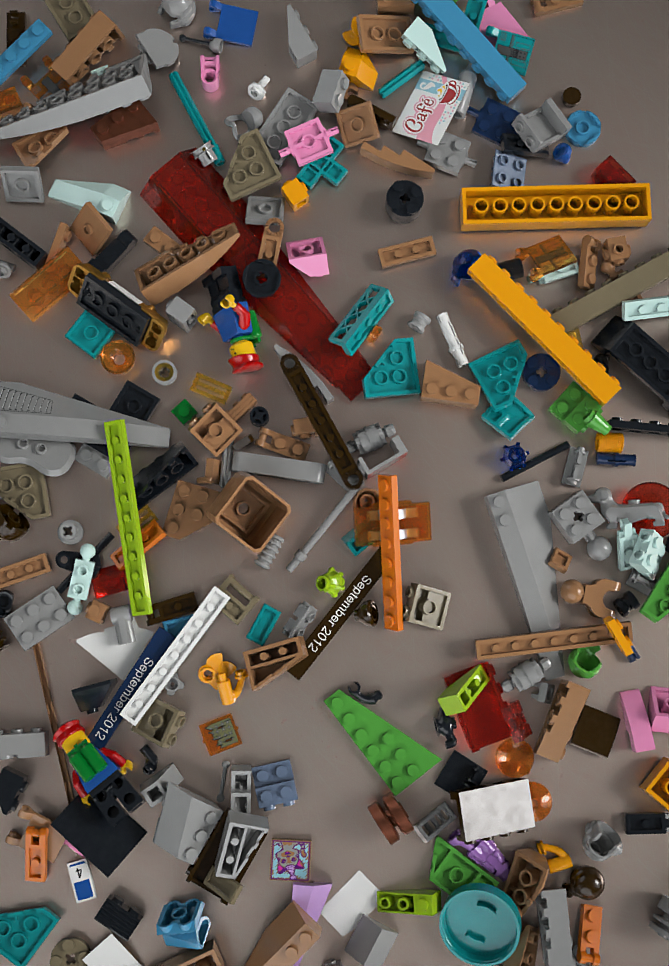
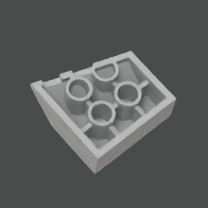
M167 781V792L162 801L163 808L161 816L158 818L153 842L174 857L193 865L223 811L215 802Z

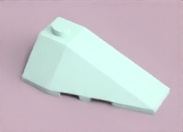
M55 179L48 197L79 210L82 209L86 202H91L107 222L116 225L131 191L110 183Z

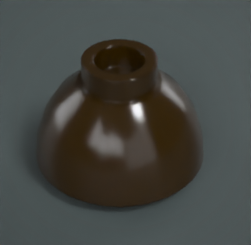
M373 600L363 602L358 609L354 610L355 620L360 621L366 626L375 627L379 619L376 603Z

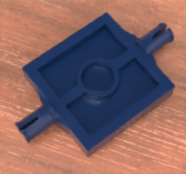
M489 97L480 111L469 106L467 114L476 117L471 133L500 147V136L502 133L519 135L511 124L521 114L520 112Z

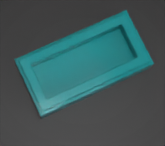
M264 603L246 638L260 646H264L282 612Z

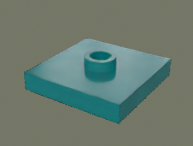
M84 310L65 334V338L96 360L116 332Z

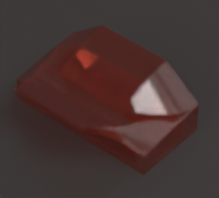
M116 565L101 568L97 577L91 580L96 599L128 591L126 571H120Z

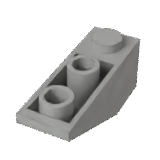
M289 4L287 5L289 54L297 68H300L317 59L318 46L315 40L311 41L307 26L305 24L302 25L300 22L301 18L296 9L293 10Z

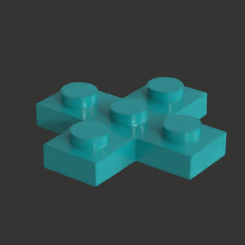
M333 136L329 137L333 153L306 164L296 176L299 182H303L310 190L321 177H324L337 187L348 173L346 168L335 161L344 149V144Z

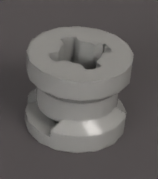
M415 311L414 318L407 324L414 331L423 334L424 328L430 324L431 319L424 313Z

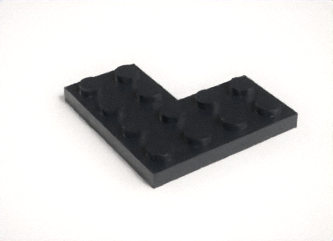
M127 380L109 410L148 422L161 399ZM76 393L72 397L73 399L94 405ZM85 443L109 457L107 444Z

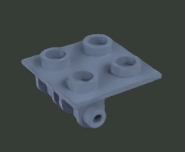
M495 149L490 187L524 186L527 159L512 154H503L501 150Z

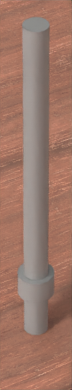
M360 488L349 490L302 549H298L294 554L295 557L286 567L288 571L292 573L299 563L308 557L307 553Z

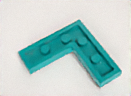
M468 0L464 14L478 29L488 0ZM426 23L432 29L439 48L459 53L460 50L448 42L447 36L443 31L440 32L435 25Z

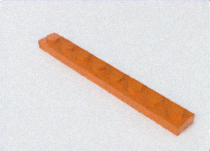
M380 474L378 475L384 627L393 631H402L404 628L397 475Z

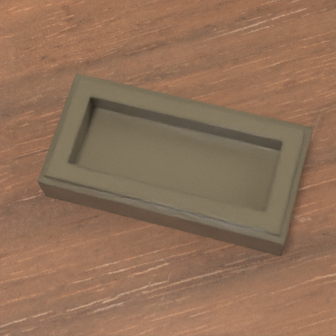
M212 865L203 882L204 885L232 905L235 904L244 887L234 879L216 877L214 865Z

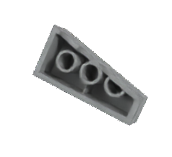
M43 727L31 728V732H23V729H11V733H3V730H0V760L12 759L13 757L31 758L49 755V731H43Z
M566 888L543 889L535 900L545 966H576L575 957L572 955L573 941L569 927Z

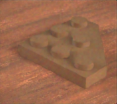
M178 480L163 526L167 536L182 540L213 523L207 518L206 510L220 492Z

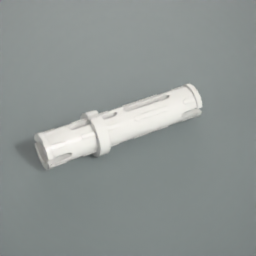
M448 313L439 314L436 319L448 343L450 354L453 355L458 368L467 366L469 361L464 353V346L458 340Z

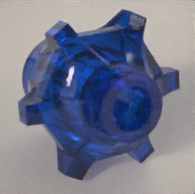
M516 442V445L508 447L505 445L503 447L505 451L503 458H500V462H505L510 467L509 471L513 472L514 468H525L527 466L525 460L526 456L530 453L520 447V442Z

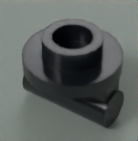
M596 355L593 360L596 363H601L606 368L605 372L609 374V355Z

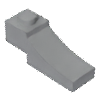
M251 765L231 766V811L248 814L251 812Z

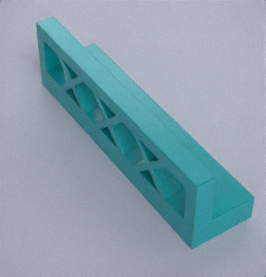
M370 284L330 335L329 341L342 346L346 355L353 356L393 304L394 300L389 290ZM373 291L378 292L376 296L369 298ZM368 305L366 309L359 311L362 306ZM357 318L355 323L348 325L351 320ZM346 332L342 339L337 338L340 334Z

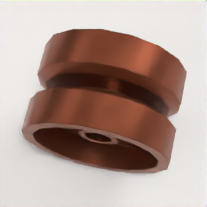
M390 791L382 797V801L387 808L385 811L376 801L367 808L388 842L393 845L400 840V835L395 828L396 826L405 835L415 829L408 819L407 812Z

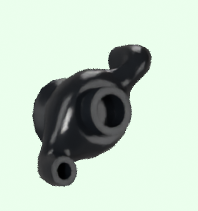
M440 706L437 719L434 718L435 730L438 737L440 734L446 737L445 747L450 749L457 744V739L453 734V729L457 728L454 717L446 716Z

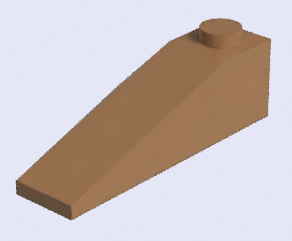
M532 848L516 850L503 890L516 904L521 918L543 890L550 870L546 857Z

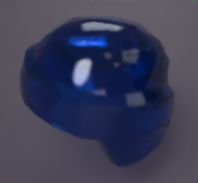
M474 249L463 250L454 258L451 281H454L455 286L458 287L460 285L461 279L473 280L467 272L468 268L482 256L479 251Z

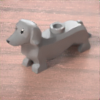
M600 487L594 494L587 496L592 503H600L601 514L609 522L606 525L607 529H617L618 522L620 523V519L628 518L632 523L646 518L655 519L653 526H665L664 519L669 520V515L665 513L664 506L660 502L640 503V499L628 500V504H618L614 501L610 489L606 487Z

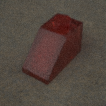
M611 155L590 176L595 184L636 183V180Z

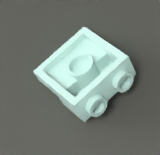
M641 528L629 564L647 580L654 581L659 571L661 559L665 554L666 546L663 544L664 538L655 530Z

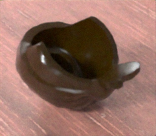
M584 865L573 870L570 876V883L562 884V888H566L567 898L576 896L584 900H594L603 892L605 880L598 869Z

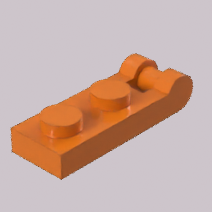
M27 826L25 834V881L45 882L47 879V841L49 829L46 827L35 829L34 826ZM34 837H39V841H34Z
M581 904L577 945L578 963L585 964L588 962L593 966L600 964L599 948L603 907ZM586 947L590 948V954L586 953Z

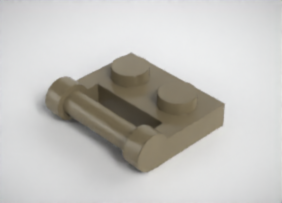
M230 574L218 588L231 597L221 612L236 625H239L259 602L260 598L250 593L235 580L236 577ZM229 585L232 586L249 601L248 605H243L226 588Z

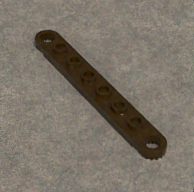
M285 354L280 360V367L338 474L348 489H359L363 484V476L299 359L294 354ZM292 359L295 362V366L293 368H286L284 362ZM356 475L359 478V482L356 485L350 484L348 482L349 476Z

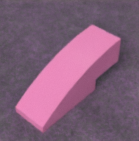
M639 689L619 692L626 731L629 732L632 751L637 753L655 750L648 715Z

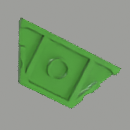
M438 834L436 835L429 872V880L448 895L458 887L469 883H485L495 887L499 885V881Z

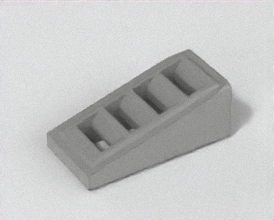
M444 801L413 827L424 843H428L454 821L457 816ZM441 810L448 816L447 820L440 813ZM435 815H437V817L442 822L441 825L434 818ZM429 820L432 822L436 829H432V827L428 823ZM423 825H424V827L427 829V831L429 832L428 835H427V834L425 833V831L422 829V826H423Z

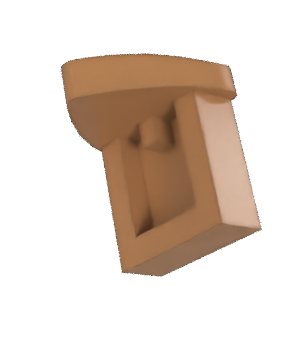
M207 458L205 477H198L196 484L219 485L221 461Z

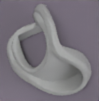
M251 106L239 115L227 117L224 122L227 126L232 127L233 136L239 141L240 136L243 134L238 135L234 121H244L248 126L247 132L261 127L263 114L258 108Z

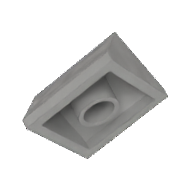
M363 914L345 951L362 966H382L399 933Z

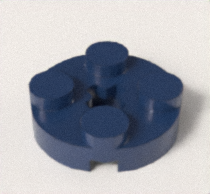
M535 354L529 357L525 363L522 372L523 381L534 391H548L560 379V366L548 354ZM540 368L546 371L543 377L536 373Z

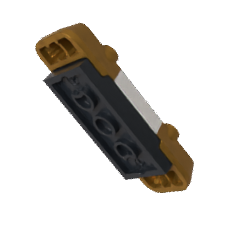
M78 263L72 268L68 280V289L78 298L76 303L134 346L137 347L141 343L151 351H156L160 348L169 322L157 313L153 305H146L111 280L109 273L100 272L89 263Z

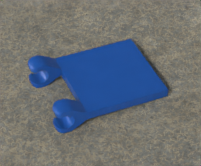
M210 0L209 11L221 12L217 31L210 27H204L203 37L208 40L220 38L226 42L252 47L258 11L223 4L217 0Z

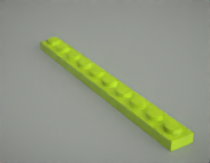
M125 419L104 422L131 612L132 616L149 615L153 613Z

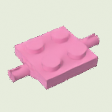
M317 117L284 131L288 147L278 150L281 158L292 154L298 166H304L333 153L329 137L339 134L337 126L326 130Z

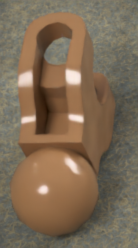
M570 579L562 584L560 595L567 603L582 604L593 617L603 619L610 615L615 619L616 612L605 607L603 597L608 591H620L622 584L609 579H597L588 585L581 584L575 579Z

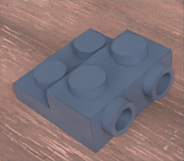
M290 759L251 767L259 809L264 808V811L275 809L277 804L283 803L284 807L295 804L294 800H298V794Z

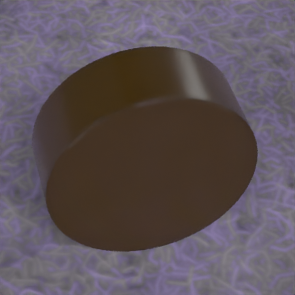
M575 87L567 88L562 95V102L567 107H575L581 99V93Z

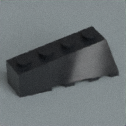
M181 441L172 445L167 452L158 456L154 462L141 469L133 477L138 511L198 465V462Z

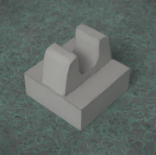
M544 682L536 683L534 686L539 688V693H531V697L539 702L551 704L555 685Z

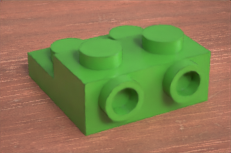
M574 381L548 408V411L575 435L580 431L584 433L588 429V426L585 425L582 419L590 409L598 410L600 414L603 412L601 410L602 406Z

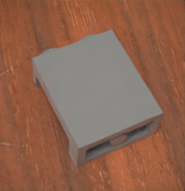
M552 98L545 100L541 107L526 115H523V113L519 114L511 124L532 153L564 138L572 128V125Z

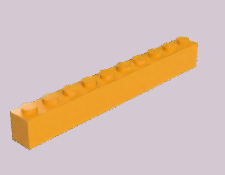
M484 253L468 268L467 274L601 406H604L621 389L619 386L620 382L614 376L610 377L605 372L606 368L601 363H596L592 359V354L587 349L583 350L578 345V340L565 332V328L561 323H555L550 318L552 317L545 308L541 309L537 305L538 301L532 295L528 296L524 292V287L519 282H514L510 278V273L504 268L501 269L493 256H488Z

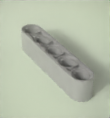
M234 451L231 471H243L251 475L324 484L326 464Z

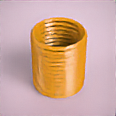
M597 432L595 438V449L597 452L622 453L624 448L623 433L609 432L603 435Z

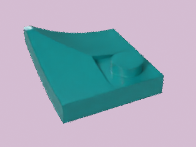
M514 397L512 405L496 413L490 406L481 415V419L511 441L526 425L535 419V415L520 400Z

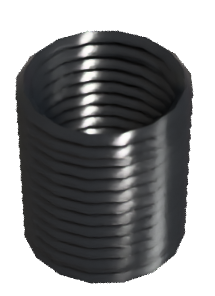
M520 258L497 263L501 269L504 268L510 273L511 279L523 278L524 269Z

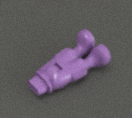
M456 829L450 834L447 841L451 845L464 847L467 850V856L474 863L481 865L485 870L493 874L495 878L499 877L503 882L507 880L511 868L509 866L510 862L506 860L505 856L496 847L494 840L483 841L479 839L476 840L477 843L465 845L464 842L457 840V836L461 835L460 829Z

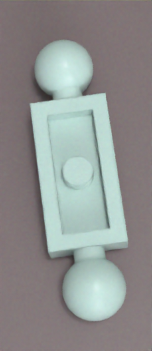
M89 543L81 546L80 554L82 559L76 558L67 594V597L73 598L67 605V610L72 615H78L82 612L83 605L80 601H87L96 563L90 561V558L95 555L96 549Z

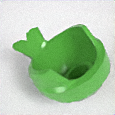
M600 646L575 648L570 652L568 657L569 669L575 676L590 679L598 674L602 663L595 653L601 650Z

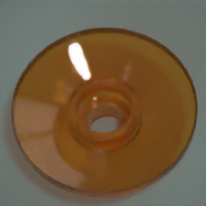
M529 782L531 800H537V805L533 806L535 822H538L550 813L552 797L548 789L542 784Z

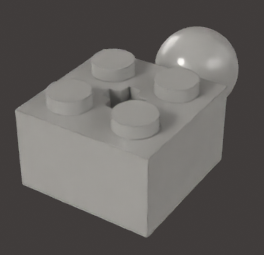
M583 490L575 492L547 513L569 544H575L584 537L588 542L587 553L592 559L602 561L609 557L612 551L611 543L605 537L597 536L593 531L605 520ZM575 514H578L579 520L574 521Z

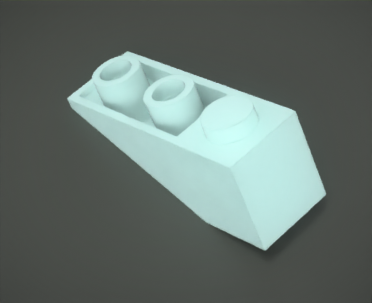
M417 17L401 36L402 42L407 48H413L420 60L423 62L427 61L434 73L442 75L446 72V67L433 31L425 22Z

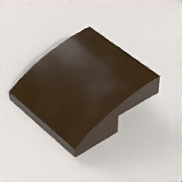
M584 705L578 722L574 727L570 744L607 759L621 719Z

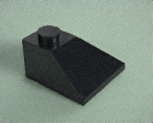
M117 678L71 690L80 712L87 711V714L98 712V707L104 706L116 686Z

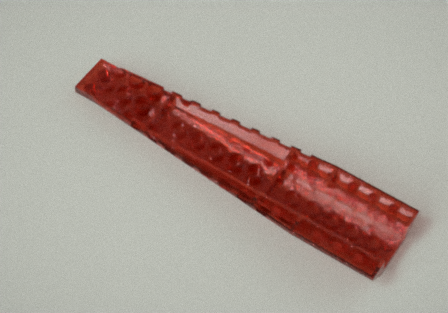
M196 147L179 152L149 178L140 196L183 244L186 242L188 245L192 244L200 236H211L212 231L234 222L240 233L239 238L209 269L213 272L220 266L236 265L243 290L242 296H245L248 305L335 388H338L352 402L363 392L362 380L371 369L366 359L358 349L353 356L346 355L342 346L329 341L328 338L339 324L298 270L289 263L288 257L281 248L276 266L281 274V284L278 291L272 297L262 299L253 297L245 290L242 280L243 271L248 264L258 259L265 227L263 225L245 224L246 202L242 198L234 202L230 201L223 187L224 178L211 164L203 167L198 158L194 160L195 156L191 152L196 150ZM265 278L259 279V283L261 284L264 281H267V279ZM346 333L340 334L337 338L342 339Z

